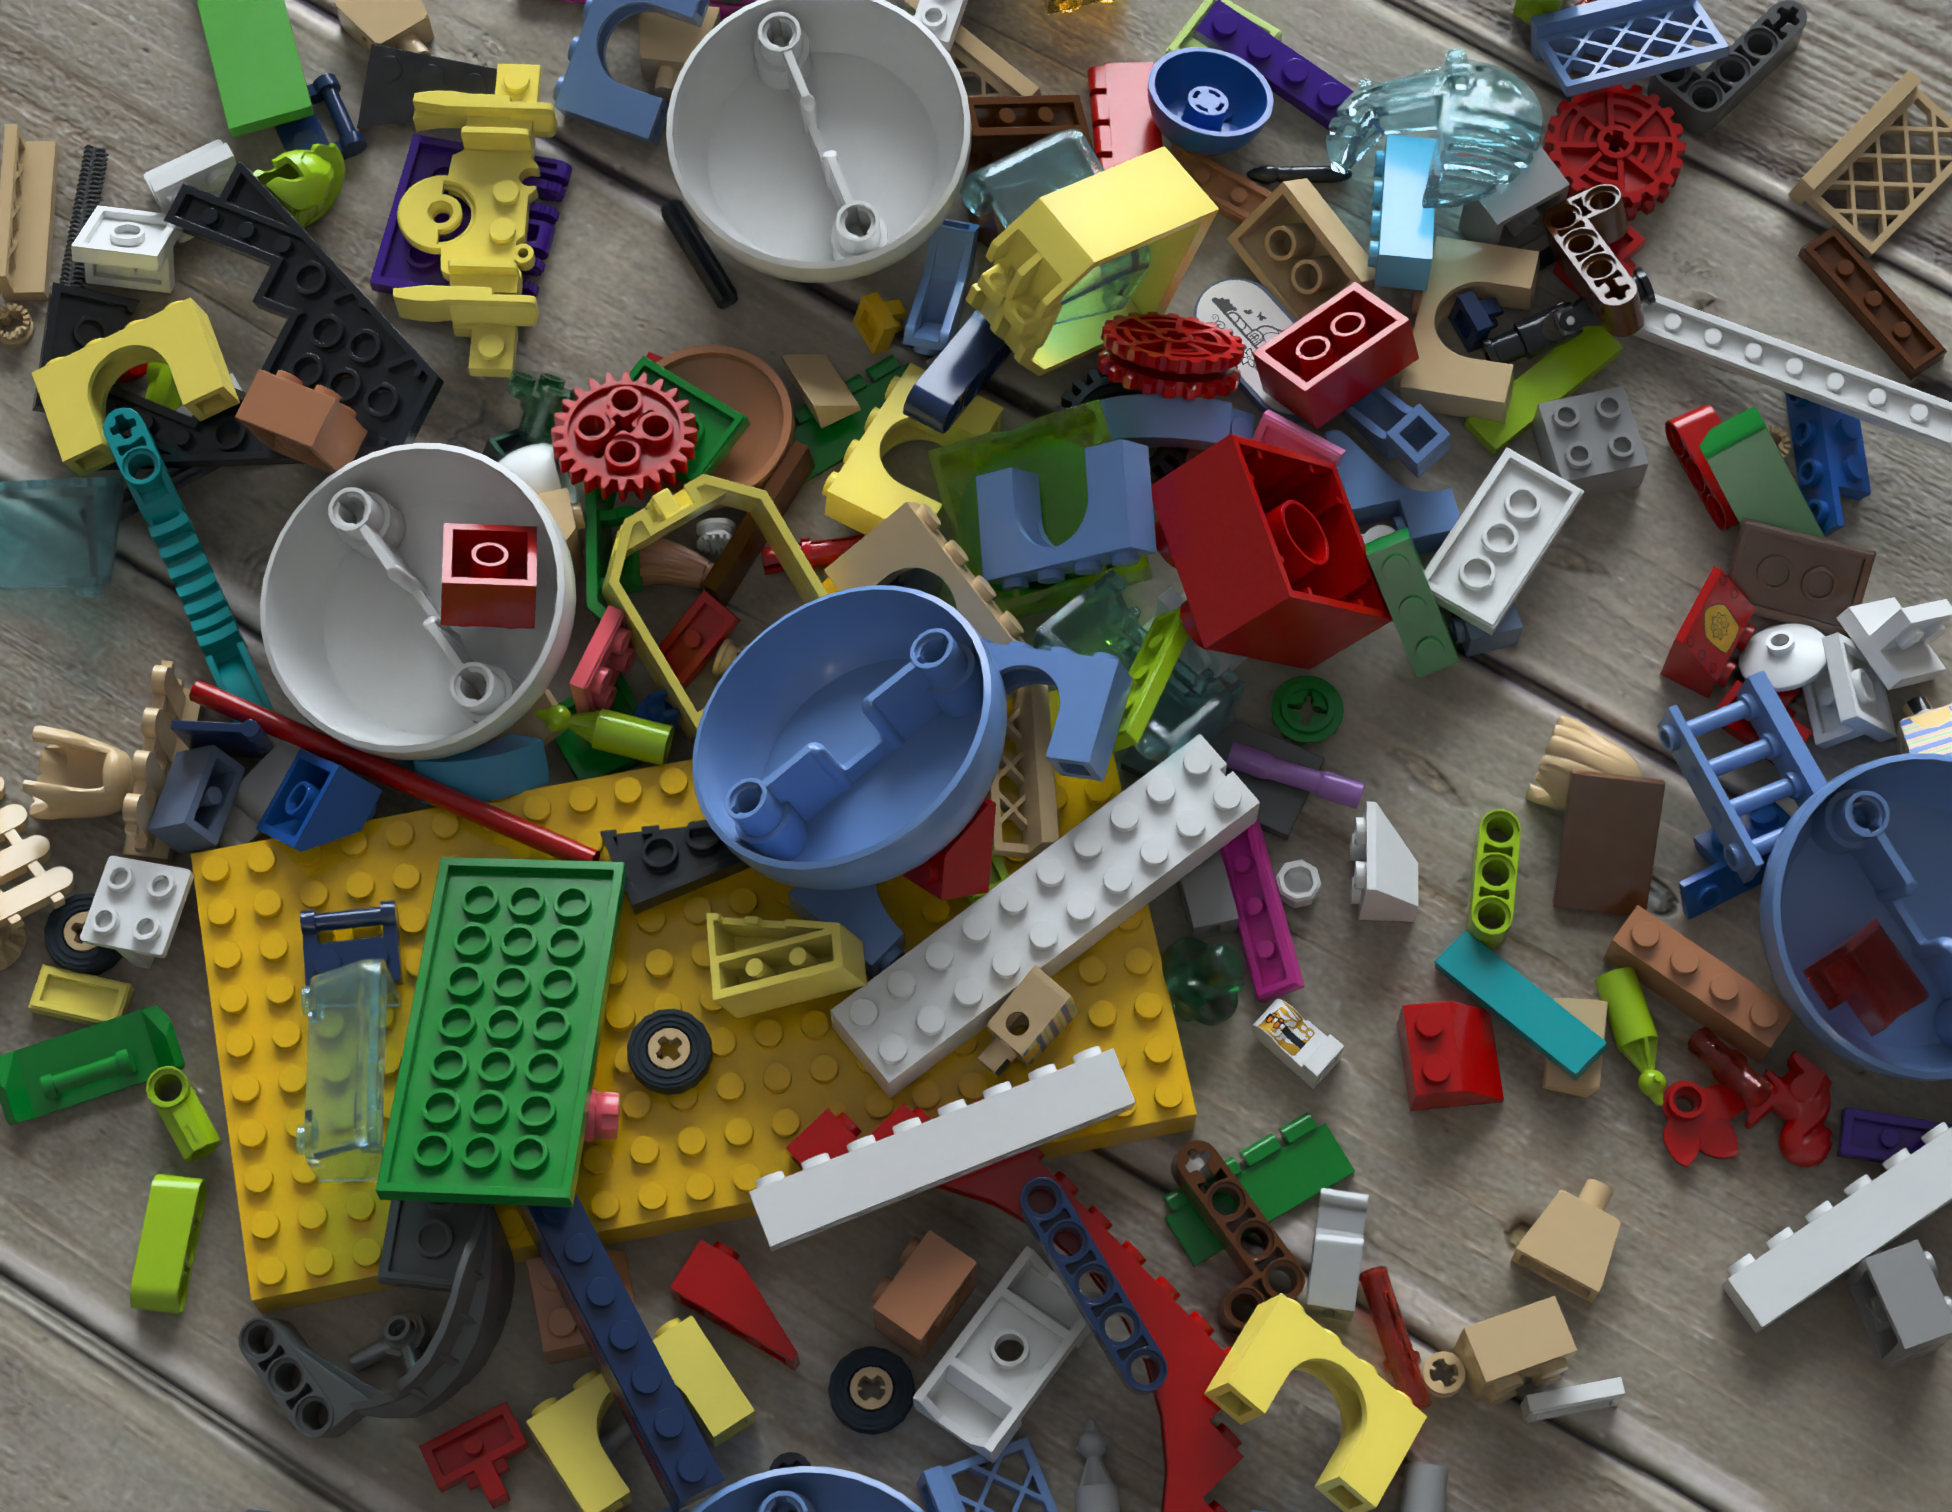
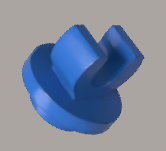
M664 689L648 694L644 700L638 703L633 716L674 726L675 732L678 727L680 712L665 701L668 692Z

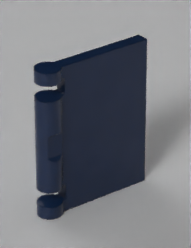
M252 719L246 720L243 723L172 720L171 724L173 732L189 749L214 744L230 757L263 759L276 746L259 724Z

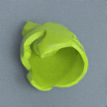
M330 143L329 146L314 144L311 150L284 152L271 160L274 166L272 170L262 171L258 169L253 172L255 177L302 227H306L319 220L334 205L341 193L346 169L341 151L336 144Z

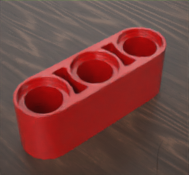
M1704 405L1668 420L1665 423V433L1674 454L1713 522L1720 530L1724 531L1740 523L1699 447L1710 429L1722 423L1714 409L1710 405Z

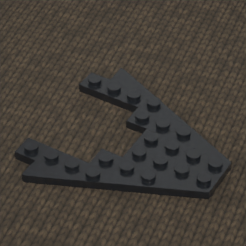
M237 162L220 197L183 183L163 220L170 228L270 266L252 302L259 309L285 318L287 321L261 370L274 375L277 374L278 370H283L302 380V386L314 390L316 385H322L338 393L341 396L339 402L353 409L357 413L355 419L368 431L353 461L372 452L389 447L413 444L444 384L441 377L243 163ZM114 385L108 394L106 417L115 409L123 407L131 408L138 412L151 432L166 468L305 464L269 450L235 418L247 394L235 388L240 401L239 404L201 422L194 415L189 417ZM131 429L124 432L125 439L132 436ZM114 462L97 471L120 469L117 462ZM148 465L141 469H154L155 467Z

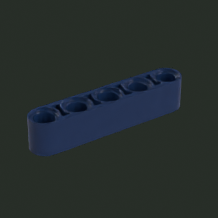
M978 310L973 313L917 380L909 392L903 407L904 415L942 434L950 429L1012 352L1005 341L992 332L990 323Z
M1038 1177L1030 1180L1024 1186L1019 1197L1018 1208L1022 1218L1124 1386L1137 1395L1153 1393L1164 1383L1167 1377L1168 1365L1165 1357L1062 1188L1056 1181L1047 1177ZM1035 1190H1045L1053 1196L1055 1207L1049 1213L1038 1214L1029 1207L1028 1195ZM1060 1232H1071L1079 1239L1080 1250L1073 1256H1063L1055 1250L1053 1238ZM1088 1273L1099 1275L1106 1285L1105 1294L1097 1299L1085 1297L1079 1288L1080 1278ZM1114 1315L1122 1316L1128 1320L1131 1326V1335L1127 1340L1117 1342L1108 1337L1105 1331V1322L1109 1317ZM1147 1358L1155 1364L1157 1377L1153 1383L1145 1385L1135 1381L1131 1374V1365L1134 1360Z

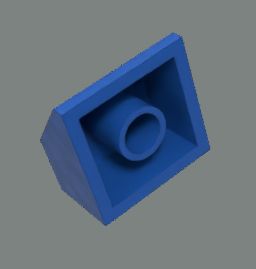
M300 748L256 829L303 852L361 831L365 822L369 821L376 812L378 798L383 790L343 767Z

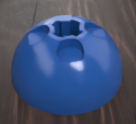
M1189 47L1172 51L1161 57L1154 64L1148 79L1147 97L1154 122L1170 142L1193 154L1218 156L1244 147L1262 131L1273 109L1272 90L1264 76L1242 58L1218 49Z

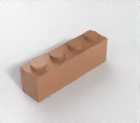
M1639 905L1636 906L1612 939L1604 956L1606 960L1618 968L1633 967L1641 984L1758 1064L1762 1062L1794 1015L1787 1005Z

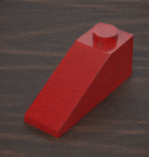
M700 1239L670 1286L673 1299L793 1371H796L800 1364L798 1352L742 1263L737 1261L740 1255L719 1241H715L712 1246Z

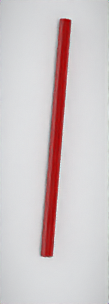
M196 681L190 690L189 699L192 702L241 723L249 719L255 720L265 733L559 860L599 861L600 851L381 757L344 745L325 733L204 681Z

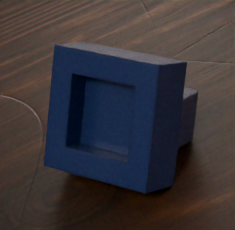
M1472 290L1457 296L1448 319L1469 353L1481 348L1479 339L1485 336L1488 338L1490 331L1499 324L1495 317L1503 315L1504 311L1496 297L1478 300Z

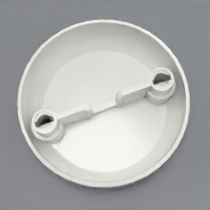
M758 0L744 6L713 28L690 54L678 75L671 94L666 127L669 163L676 188L690 215L703 233L725 253L758 272L780 279L804 283L838 282L873 274L897 263L921 246L946 219L958 198L967 172L972 135L967 93L961 75L950 54L937 37L920 21L901 8L884 0Z
M414 443L393 446L372 452L348 463L327 477L311 491L292 513L279 534L269 557L263 578L260 620L264 648L272 672L284 694L303 716L327 735L344 745L362 752L395 760L421 761L445 758L473 749L504 732L527 713L545 692L558 671L573 629L576 607L575 573L571 554L563 533L549 509L529 485L505 466L469 449L441 443ZM444 523L537 526L535 629L440 626Z

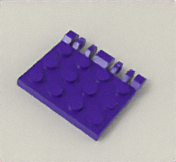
M413 134L370 279L372 291L393 294V288L423 285L450 286V282L442 276L441 254L426 253L409 244L400 231L397 211L403 195L412 185L431 176L448 175L452 155L464 150L462 142ZM535 156L534 161L539 166L540 177H527L522 181V184L525 186H536L538 199L562 202L566 193L564 187L568 186L572 173L571 165L561 160ZM444 190V194L449 195L448 190ZM450 195L461 205L463 212L462 222L452 233L439 235V242L449 241L458 237L466 230L470 223L471 210L466 202L457 196ZM537 202L530 204L526 244L533 248L536 262L532 269L527 271L520 270L522 275L537 277L544 273L546 264L542 260L547 259L556 231L552 225L556 224L560 215L556 208L547 204L543 205ZM440 213L436 215L434 221L436 223H444L449 220L450 216L446 213ZM524 279L522 295L536 297L539 287L535 282Z

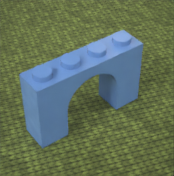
M587 0L582 13V19L585 22L580 36L573 38L568 50V60H570L567 72L565 76L559 77L554 88L553 99L556 101L554 107L565 116L658 147L667 122L669 104L662 98L614 81L606 63V49L609 38L622 21L632 15L644 12L663 14L701 28L711 0Z
M1119 439L1084 448L1088 488L1086 514L1076 533L1058 546H1054L1050 542L1043 528L1038 474L1010 467L976 476L983 578L988 583L1002 585V591L1019 592L1029 589L1028 582L1059 583L1065 581V574L1074 572L1077 575L1097 574L1102 572V566L1104 565L1132 566L1139 563V557L1157 553L1148 446Z
M981 637L996 662L1003 679L1006 696L1018 688L1034 684L1047 685L1058 689L1060 708L1046 753V758L1061 776L1104 782L1133 682V678L1122 665L1120 659L1104 652H1096L1093 656L1078 655L1064 647H1052L1051 651L1040 650L1019 641H1011L1009 645L994 644L988 639Z

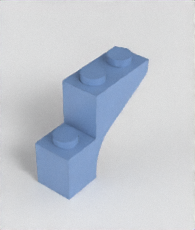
M945 219L930 237L922 277L903 338V344L914 346V352L930 356L939 355V352L947 346L959 331L966 283L973 274L980 225Z
M1380 385L1340 413L1388 462L1396 456L1417 478H1420L1451 449L1450 433L1420 403L1412 408L1383 385Z
M1332 430L1325 432L1324 439L1346 450L1337 471L1358 526L1391 519V525L1394 530L1399 531L1406 527L1408 528L1418 555L1438 551L1460 518L1452 488L1439 491H1418L1404 487L1388 475L1343 431Z

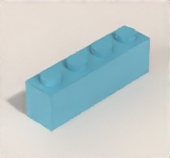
M1387 134L1385 150L1376 151L1374 177H1381V181L1374 180L1372 206L1379 207V211L1372 210L1369 236L1377 237V241H1370L1367 267L1375 268L1374 286L1427 291L1433 252L1438 139Z

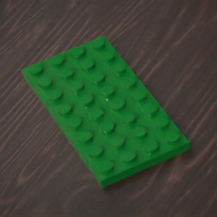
M441 857L376 1186V1192L380 1200L573 1207L627 875L625 862Z

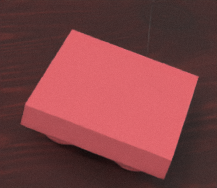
M608 605L569 682L577 714L600 711L602 708L610 710L617 693V688L614 685L620 673L627 674L635 660L636 649L632 648V631L628 630L623 610Z

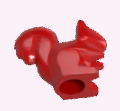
M1793 1051L1787 1060L1789 1071L1784 1077H1780L1773 1071L1766 1069L1762 1079L1767 1087L1756 1082H1749L1743 1087L1742 1100L1747 1115L1745 1128H1753L1769 1113L1773 1112L1785 1121L1778 1135V1147L1781 1155L1792 1164L1808 1168L1822 1163L1827 1158V1154L1833 1145L1830 1141L1832 1131L1823 1125L1831 1108L1829 1089L1832 1082L1820 1068L1797 1051Z

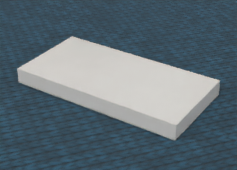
M1506 447L1424 570L1436 603L1486 633L1493 635L1582 499L1584 490Z

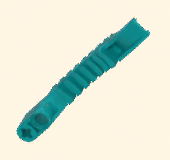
M124 407L115 409L104 420V435L121 474L145 522L149 526L148 530L151 537L159 548V554L166 564L169 576L176 586L175 589L179 598L184 604V610L191 621L190 624L197 636L198 644L206 656V662L218 688L275 712L256 670L253 658L247 649L248 646L239 631L240 628L231 613L228 601L222 593L223 590L214 575L212 565L205 555L206 552L196 535L197 532L187 515L188 512L176 491L151 432L138 412ZM131 429L132 436L125 439L124 432ZM148 465L155 467L153 473L148 478L142 480L135 479L136 473L142 467ZM232 719L234 723H241L239 721Z

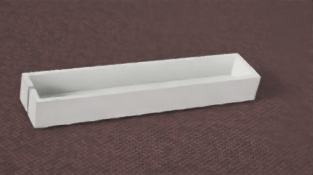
M1199 734L990 890L989 893H986L867 982V986L859 988L831 1009L832 1028L891 1099L985 1028L989 1020L1035 965L1051 978L1257 821L1260 801L1233 771L1225 776L1226 762L1205 738Z

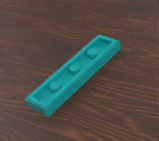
M1466 930L1434 961L1436 970L1573 1080L1577 1081L1607 1050V1042Z

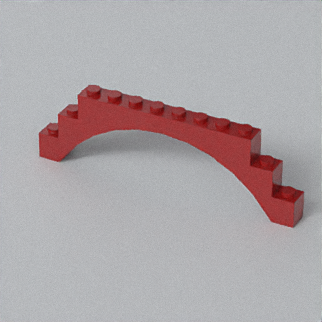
M903 1103L870 1135H874L875 1140L879 1141L894 1135L892 1127L901 1122L919 1117L922 1124L931 1119L918 1106L911 1111ZM827 1108L786 1147V1153L803 1171L801 1163L812 1157L828 1153L830 1159L848 1153L847 1145L858 1140L856 1137L862 1132L843 1111L835 1116ZM1038 1146L934 1187L994 1206L1026 1224L1018 1208L1019 1197L1024 1186L1030 1180L1038 1177H1047L1057 1182L1162 1352L1168 1365V1374L1164 1383L1153 1392L1160 1418L1164 1462L1161 1512H1227L1217 1501L1213 1500L1208 1505L1202 1498L1244 1457L1237 1450L1242 1443L1222 1422L1217 1427L1210 1422L1221 1408L1204 1393L1231 1350V1347L1228 1346L1223 1351L1210 1337L1215 1332L1211 1325L1196 1311L1188 1315L1176 1302L1180 1297L1178 1291L1163 1276L1160 1275L1155 1280L1142 1267L1146 1259L1129 1241L1126 1240L1121 1245L1108 1232L1112 1224L1099 1209L1092 1205L1087 1210L1074 1197L1079 1190L1064 1173L1058 1171L1053 1175L1042 1164L1041 1160L1045 1155ZM1035 1190L1028 1195L1029 1207L1038 1214L1049 1213L1055 1207L1053 1196L1045 1190ZM1063 1231L1053 1238V1244L1067 1256H1073L1080 1250L1079 1239L1071 1232ZM1088 1273V1276L1100 1291L1105 1294L1106 1285L1104 1280L1097 1274ZM1120 1316L1129 1335H1131L1130 1323L1126 1318ZM1142 1358L1149 1383L1151 1384L1157 1377L1156 1366L1151 1360Z

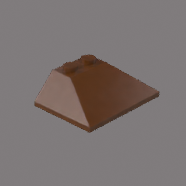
M1079 95L968 97L972 124L971 151L966 176L961 188L970 223L980 225L978 241L989 248L991 242L1038 198L1095 175L1096 160Z

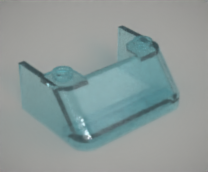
M364 959L312 976L310 986L302 987L303 1015H309L305 1125L297 1126L296 1148L298 1155H305L307 1164L319 1183L378 1181L384 1150L382 1141L386 1007L401 1006V995L384 959Z

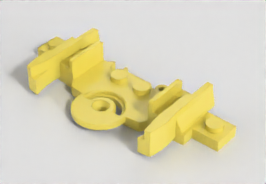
M498 64L495 94L426 91L414 93L413 97L415 108L413 121L416 132L441 128L462 129L461 138L464 150L452 155L448 175L431 176L412 185L403 195L397 211L400 231L409 244L426 253L441 254L442 276L450 282V286L423 285L393 288V298L399 317L425 322L452 321L455 337H471L468 366L470 376L514 378L518 342L517 326L531 327L536 325L539 320L536 297L522 295L523 277L520 270H530L536 262L533 248L526 243L530 204L538 198L537 187L525 186L522 184V181L530 176L540 177L539 166L534 161L535 137L550 138L557 131V116L553 104L540 102L542 80L540 65ZM444 190H448L449 195L444 194ZM450 195L457 196L466 202L471 210L470 223L466 230L458 237L449 241L439 242V235L452 233L462 222L463 212L461 205ZM440 213H446L450 216L449 220L444 223H436L434 218Z

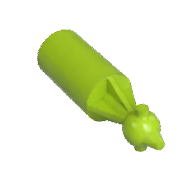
M553 705L548 709H537L535 712V717L545 722L550 731L562 732L569 728L591 743L593 749L661 766L666 764L674 736V726L603 708L600 711L571 715L566 706Z
M1623 967L1604 973L1596 978L1594 982L1601 1001L1608 1002L1607 1019L1618 1051L1623 1052L1641 1072L1638 1079L1639 1090L1645 1096L1650 1097L1657 1107L1663 1105V1092L1666 1089L1667 1083L1665 1076L1660 1071L1655 1070L1659 1037L1636 971L1633 967Z

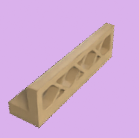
M5 124L0 178V292L5 301L48 300L59 147L56 141H25L18 124Z
M1041 684L1027 685L1008 694L1013 695L1014 714L1007 719L1006 735L1016 745L1017 756L1010 762L1002 755L999 765L1001 771L999 773L997 771L986 798L996 803L992 855L1033 859L1059 840L1054 767L1046 758L1052 737L1048 686ZM1013 720L1015 722V727L1011 724ZM1005 774L1019 787L1020 799L1014 805L999 791V779ZM1008 817L1022 831L1023 844L1003 842L1002 823Z

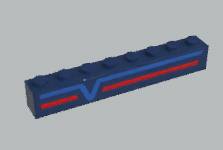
M576 1192L573 1207L515 1205L672 1511L677 1512L717 1491L725 1479Z

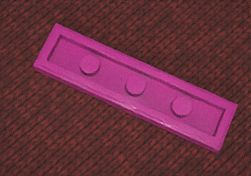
M1257 817V821L1219 851L1223 858L1239 917L1238 930L1258 1001L1265 1003L1302 989L1305 985L1261 825Z

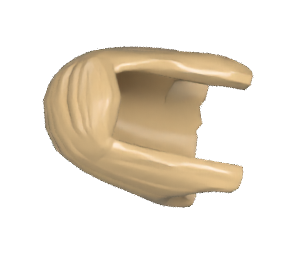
M1561 715L1557 720V725L1552 730V737L1546 747L1545 752L1547 755L1541 758L1538 765L1539 771L1535 774V781L1541 787L1531 784L1525 798L1539 805L1565 811L1571 770L1642 778L1643 773L1633 756L1619 745L1595 732L1586 724L1571 717Z
M46 726L34 727L32 733L33 741L53 745L43 747L41 750L42 757L39 759L38 766L41 775L37 777V781L24 780L23 791L31 795L33 799V804L29 809L30 817L44 820L95 818L109 816L122 810L124 798L127 793L133 794L135 779L132 775V760L126 752L71 731Z

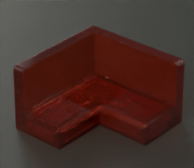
M1876 918L1832 945L1802 971L1829 1011L1847 1001L1871 1037L1886 1029L1899 1016L1918 1006L1929 997L1928 991Z

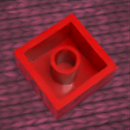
M444 523L440 626L535 629L537 526Z

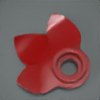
M1677 1081L1665 1090L1661 1109L1667 1119V1123L1662 1137L1667 1151L1678 1164L1688 1167L1695 1160L1699 1151L1706 1156L1716 1159H1729L1737 1155V1136L1730 1120L1742 1113L1745 1106L1742 1098L1736 1092L1722 1085L1701 1088L1698 1084L1691 1081ZM1676 1100H1688L1692 1105V1111L1682 1112L1679 1110Z

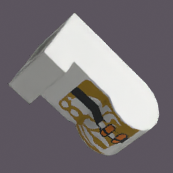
M1276 999L1251 1026L1253 1033L1259 1041L1313 1090L1341 1060L1344 1045L1331 1034L1326 1036L1310 1021H1306L1291 1005L1281 999Z

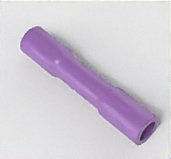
M1233 742L1226 763L1229 769L1260 779H1271L1314 793L1320 798L1354 809L1358 808L1365 786L1363 782L1332 772L1311 769L1277 758L1269 752L1237 742Z

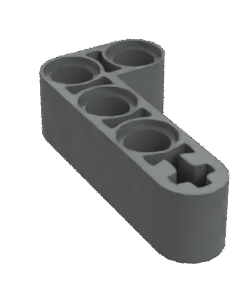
M1783 0L1777 2L1729 47V57L1715 60L1704 72L1693 65L1653 75L1650 77L1647 87L1648 96L1653 93L1659 96L1660 101L1658 105L1661 108L1671 107L1675 112L1673 120L1681 124L1687 131L1695 134L1709 132L1795 51L1807 22L1806 10L1795 1ZM1752 52H1757V53L1761 54L1762 56L1755 55V54H1753ZM1668 53V54H1664V55L1660 56L1659 58L1665 57V56H1669V55H1671V54H1669V53ZM1724 78L1732 79L1735 82H1729ZM1664 79H1671L1675 83L1667 82ZM1697 104L1703 105V106L1707 107V109L1700 108V107H1698V106H1696V105H1697Z

